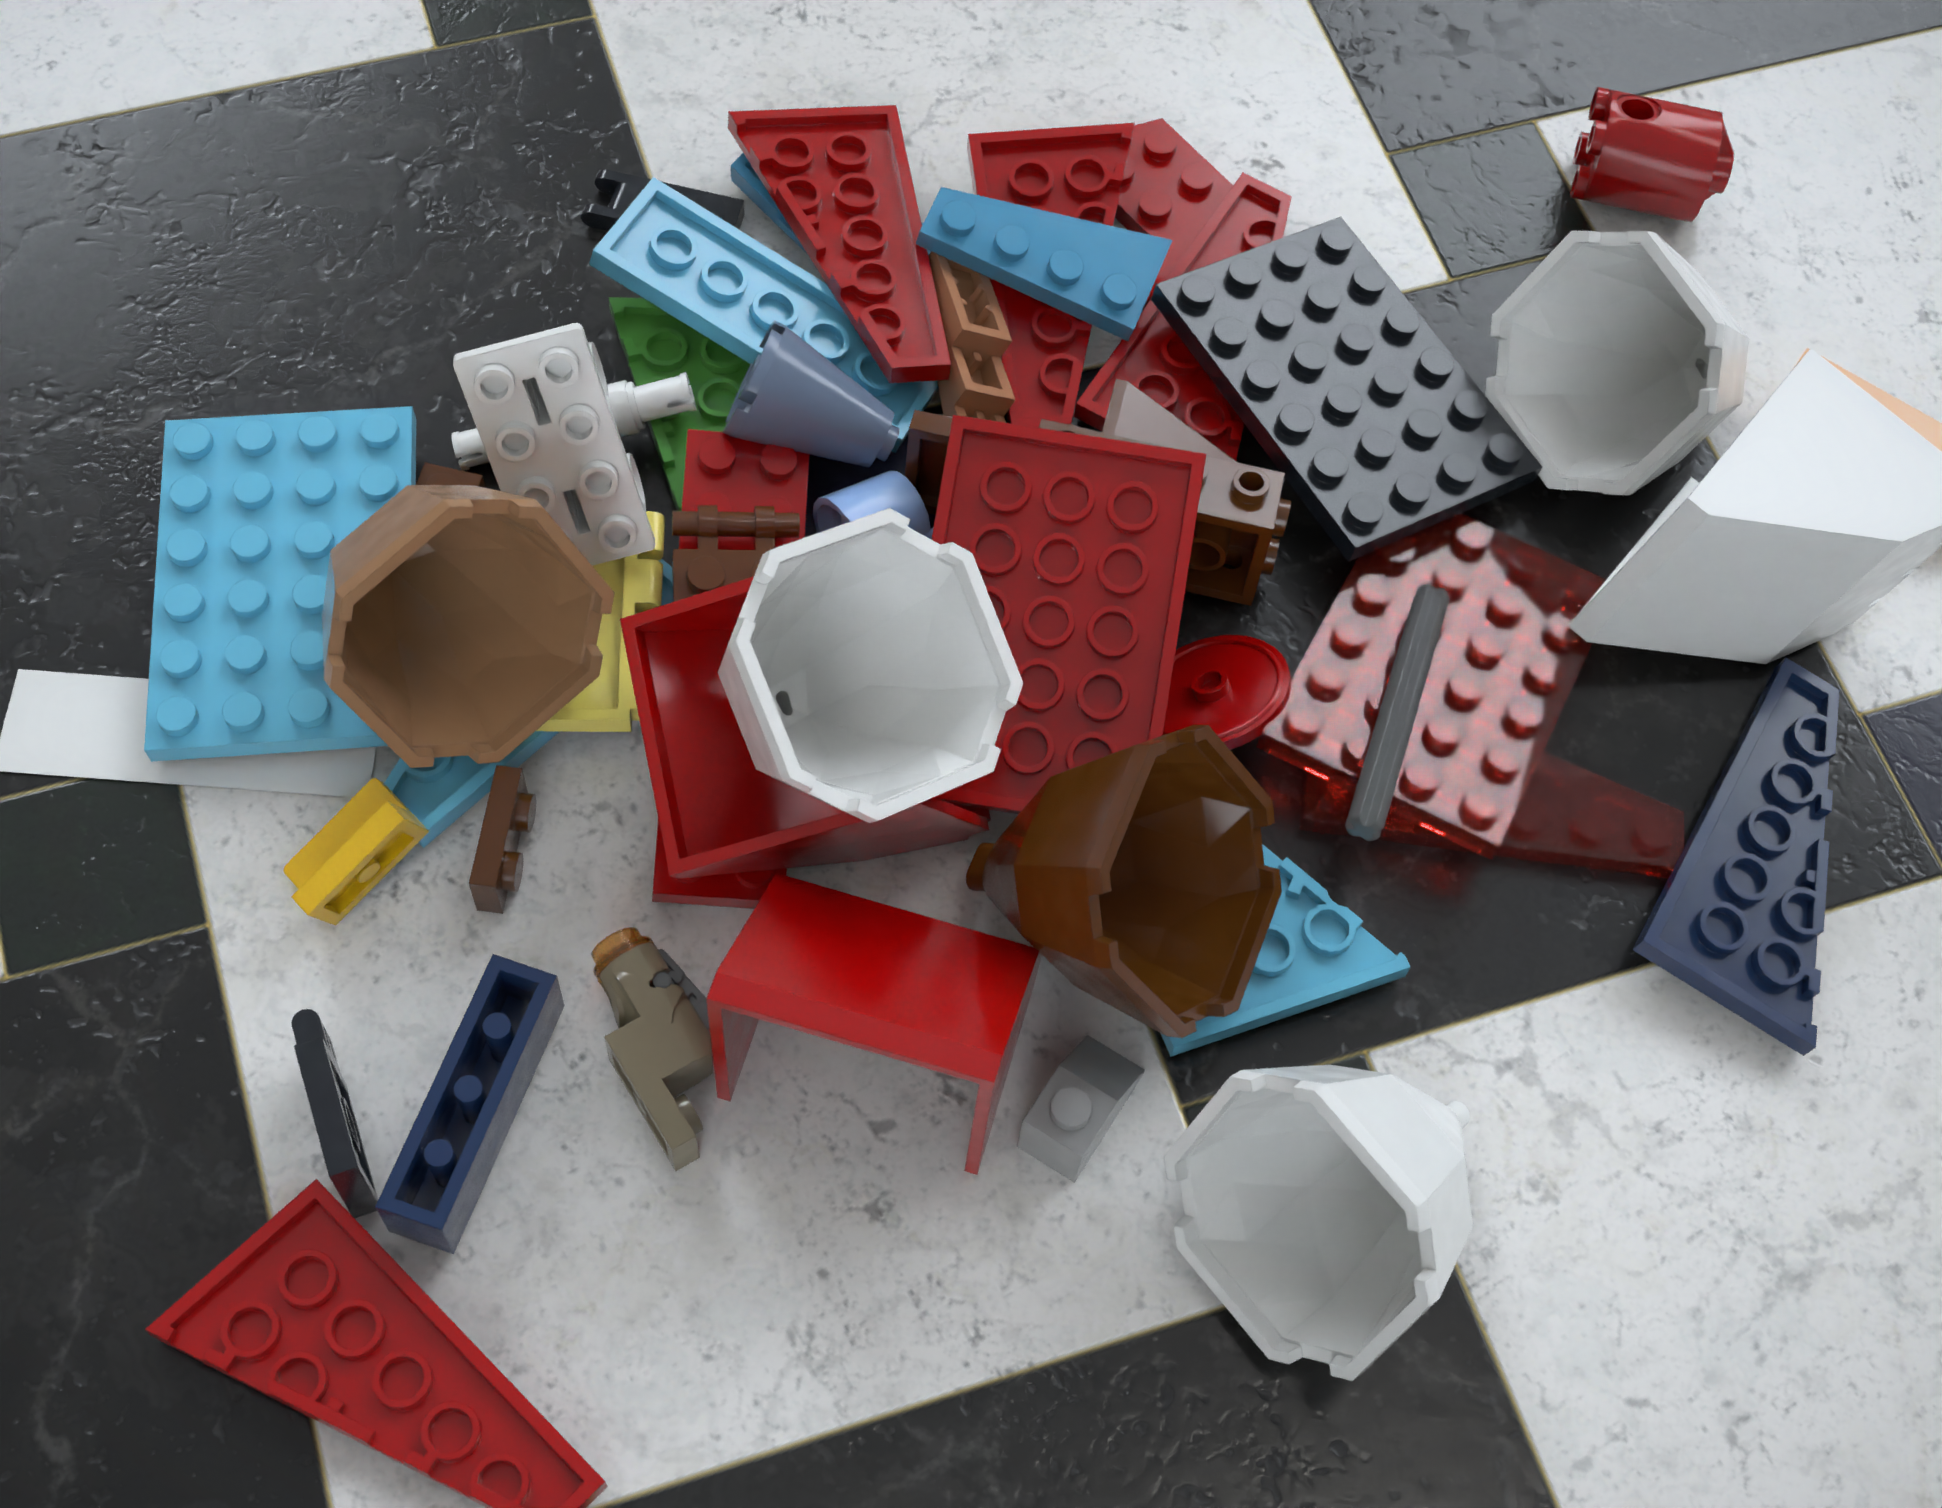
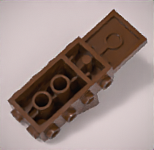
M1115 380L1102 432L1081 428L1072 424L1041 419L1039 428L1205 453V467L1185 591L1252 606L1261 573L1272 575L1280 540L1271 537L1272 535L1283 537L1289 516L1291 501L1280 498L1285 473L1238 463L1125 380ZM915 410L909 426L905 477L916 488L923 500L927 513L936 515L952 417ZM1229 564L1234 566L1236 569H1228L1225 568L1223 565Z

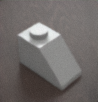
M1087 1035L1058 1065L1024 1117L1017 1147L1075 1183L1140 1081L1145 1069Z

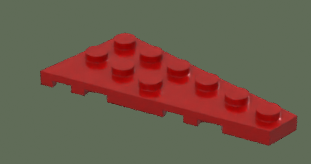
M1135 122L968 134L967 152L973 192L975 195L1113 226ZM989 278L1012 339L1011 344L1000 357L1015 397V402L1006 412L1008 423L1039 428L1041 419H1046L1063 424H1071L1092 325Z

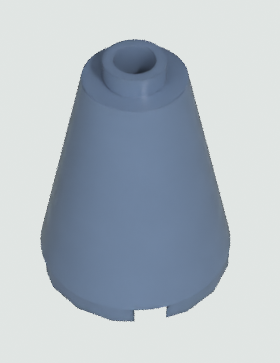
M774 320L759 346L763 348L761 355L758 354L753 364H750L727 416V424L723 429V433L737 439L764 445L771 444L792 448L796 452L868 468L875 458L885 462L900 432V428L891 425L894 412L787 326Z

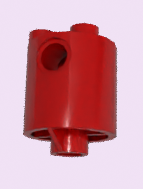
M1601 87L1596 88L1589 110V120L1594 122L1590 133L1581 131L1574 151L1573 165H1578L1573 178L1570 197L1692 223L1706 199L1715 193L1722 194L1724 192L1733 168L1734 150L1723 121V113Z

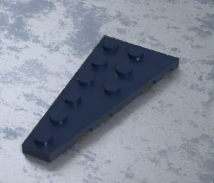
M1785 658L1774 668L1633 951L1804 1056L1816 1048L1817 1026L1812 1024L1813 997L1820 993L1821 970L1815 969L1817 937L1824 932L1830 843L1824 840L1825 817L1832 811L1833 790L1827 788L1829 759L1836 753L1840 690L1790 659Z

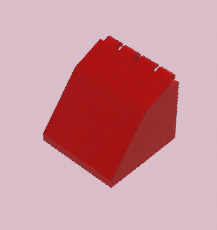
M754 576L620 619L669 876L691 878L866 861L965 841L974 834L989 830L988 822L991 821V816L988 809L951 804L935 797L879 821L868 823L756 770L718 675V670Z
M776 873L717 969L706 998L717 1098L731 1101L759 1019L978 1083L979 1087L964 1171L978 1175L1033 991L1042 954L1034 947Z

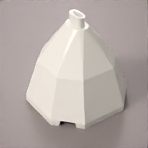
M1570 231L1492 315L1490 336L1499 339L1496 376L1487 378L1485 396L1542 465L1538 475L1548 489L1631 495L1679 463L1743 402L1749 337L1699 272L1656 232Z
M891 508L765 552L759 562L718 670L719 678L756 770L868 823L884 819L994 772L1001 751L1000 748L994 745L1006 711L1017 704L1023 686L1022 678L973 554L953 542L940 545L909 528L908 525L911 519Z
M1336 1065L1240 1070L1227 1079L1164 1155L1167 1180L1180 1181L1184 1216L1174 1225L1177 1249L1268 1359L1285 1364H1291L1302 1357L1329 1364L1331 1376L1353 1381L1371 1366L1440 1298L1473 1228L1462 1129L1470 1120L1469 1110L1459 1101H1452L1444 1105L1392 1074Z

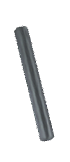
M1423 584L1417 588L1416 595L1411 604L1345 824L1350 835L1361 836L1366 841L1378 839L1386 822L1450 600L1444 588H1434L1431 584Z

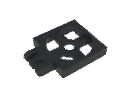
M311 1009L300 1010L293 1016L291 1022L297 1044L294 1045L328 1175L354 1218L376 1212L375 1206L378 1201L347 1085L340 1073L332 1041L319 1015Z

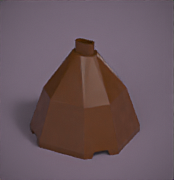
M1192 725L1051 776L995 843L984 842L977 847L966 873V883L972 891H984L1016 930L1075 987L1167 1037L1184 1038L1197 1031V1021L1207 1016L1225 1017L1237 1011L1247 988L1282 893L1280 869L1264 865L1261 827L1275 823L1273 800L1209 725Z

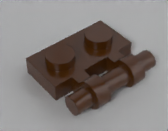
M698 505L697 511H672V536H697V549H673V602L753 577L762 555L775 548V538H799V513L775 512L774 506H755L754 512H720L717 509V505ZM718 537H754V550H718Z

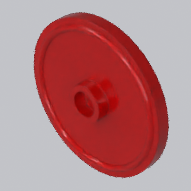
M1242 635L1209 637L1177 649L1174 658L1163 735L1192 725H1209L1229 750L1259 737L1282 716L1292 695V678L1285 658L1269 643Z

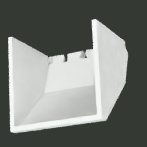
M1811 348L1699 483L1691 477L1568 627L1586 642L1760 664L1770 663L1836 634L1845 626L1859 619L1880 598L1889 593L1912 573L1916 567L1921 565L1942 546V451Z

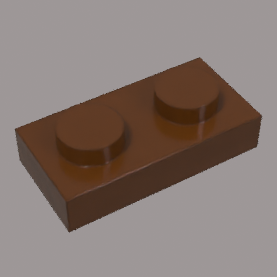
M496 765L469 880V887L477 911L503 914L508 891L517 892L521 883L523 853L517 852L521 832H531L536 814V795L528 793L522 768Z

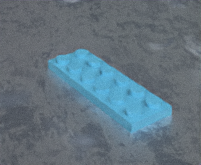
M654 177L593 249L589 263L590 266L750 364H753L758 354L761 355L763 348L759 346L771 323L775 320L787 326L894 412L891 425L900 428L898 438L892 449L894 453H896L909 433V426L914 411H924L939 389L937 381L889 383L825 282Z

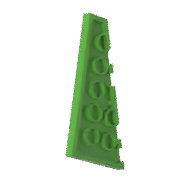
M608 297L610 312L635 387L679 376L680 373L684 372L688 375L690 382L688 385L692 387L696 410L647 421L676 509L681 511L688 429L723 432L727 424V416L750 363L644 298Z

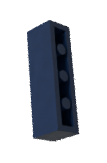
M492 954L376 1203L375 1208L389 1232L454 1255L565 1006L557 975Z

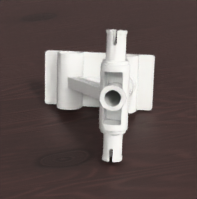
M579 323L461 352L454 356L453 367L476 425L474 429L453 432L451 435L456 458H462L458 464L463 471L470 469V467L490 462L500 491L536 499L592 566L651 551L655 548V537L646 514V502L640 475L632 454H626L621 438L640 433V429L645 428V422L696 410L694 394L691 385H688L690 382L686 372L680 373L679 376L636 387L632 381L627 382L626 380L607 384L598 351L593 342L587 341L584 329Z

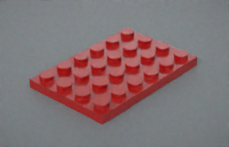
M953 415L932 540L940 545L953 542L973 554L1022 678L1023 686L1017 704L1006 711L994 745L1001 749L994 772L937 795L935 798L951 804L1019 814L1051 776L1163 735L1205 467V453Z

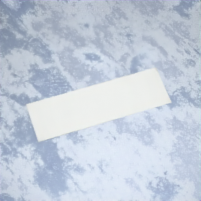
M18 669L0 735V772L354 797L371 780L377 747L151 762L144 751L149 679Z

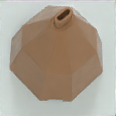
M407 485L330 550L322 612L324 681L410 768L433 767L435 758L469 756L477 764L497 763L502 761L599 677L603 655L597 646L602 614H611L615 592L536 499L475 485Z

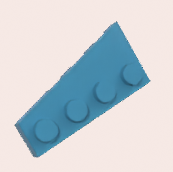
M941 187L919 231L915 244L1128 341L1135 329L1172 240Z

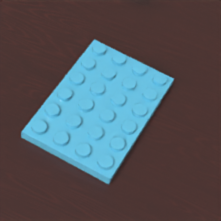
M412 406L165 421L144 751L151 762L388 746L324 681L322 612L330 550L407 485H416V417Z

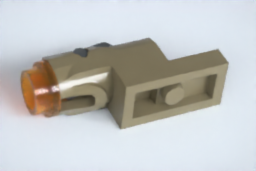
M627 927L604 938L595 946L591 953V957L596 964L593 974L609 998L618 1026L617 1030L604 1036L609 1061L674 1170L678 1171L700 1158L696 1134L703 1130L702 1123L686 1095L676 1096L697 1085L713 1073V1054L709 1033L707 1000L665 950L657 949L653 940L648 936H642L637 928Z

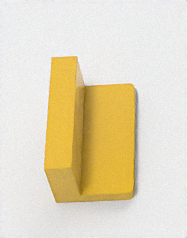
M373 778L284 866L283 871L285 875L298 888L291 898L308 916L336 926L429 830L382 781Z

